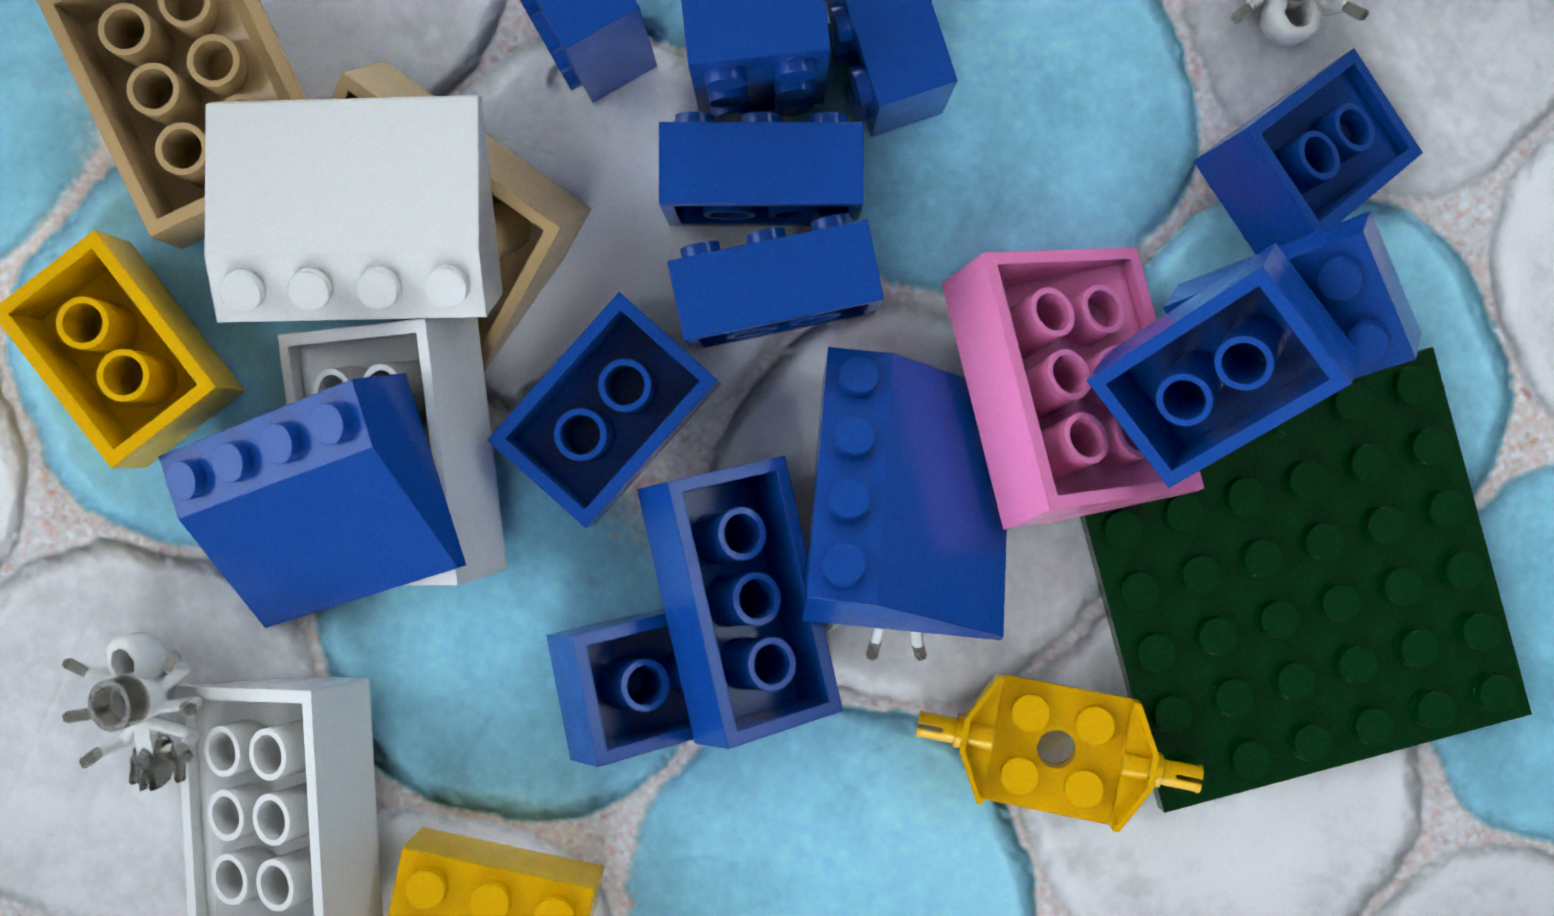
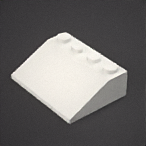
M482 96L207 103L205 106L204 257L217 323L487 317L503 294Z
M478 317L422 318L277 335L286 405L350 379L406 373L466 566L405 585H460L507 570L493 445L487 441L491 436Z
M307 677L195 683L175 686L176 699L198 696L202 698L203 703L200 708L189 713V710L176 711L177 723L194 728L201 734L199 741L189 750L188 754L181 755L179 753L188 916H383L369 678ZM178 737V743H179V742L182 740L181 737Z

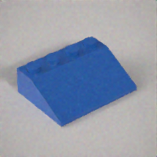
M828 347L822 382L802 621L1002 640L1004 636L1007 529L1003 530L966 379L894 353Z
M406 373L350 379L159 456L166 485L179 521L265 628L466 566Z

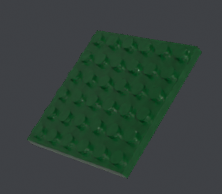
M1433 347L1418 350L1415 360L1353 379L1352 384L1203 468L1200 470L1204 489L1080 517L1128 698L1138 699L1142 704L1157 751L1164 755V759L1193 765H1203L1204 768L1203 780L1198 779L1202 783L1199 793L1160 785L1159 788L1154 787L1153 791L1157 806L1164 813L1532 715Z

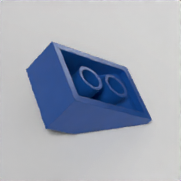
M1353 48L1227 135L1193 162L1256 255L1275 242L1280 246L1340 223L1423 152Z
M664 609L606 620L546 635L570 760L601 767L694 739Z

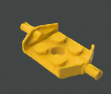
M997 673L965 714L958 713L957 718L923 712V710H920L915 737L953 743V747L959 748L976 804L983 805V800H989L1110 825L1112 831L1120 832L1152 793L1154 787L1159 788L1160 785L1194 791V793H1199L1202 788V783L1198 779L1203 780V765L1164 759L1162 753L1157 751L1143 706L1138 699ZM1052 730H1060L1071 736L1074 743L1072 754L1060 763H1049L1043 760L1037 752L1040 738Z

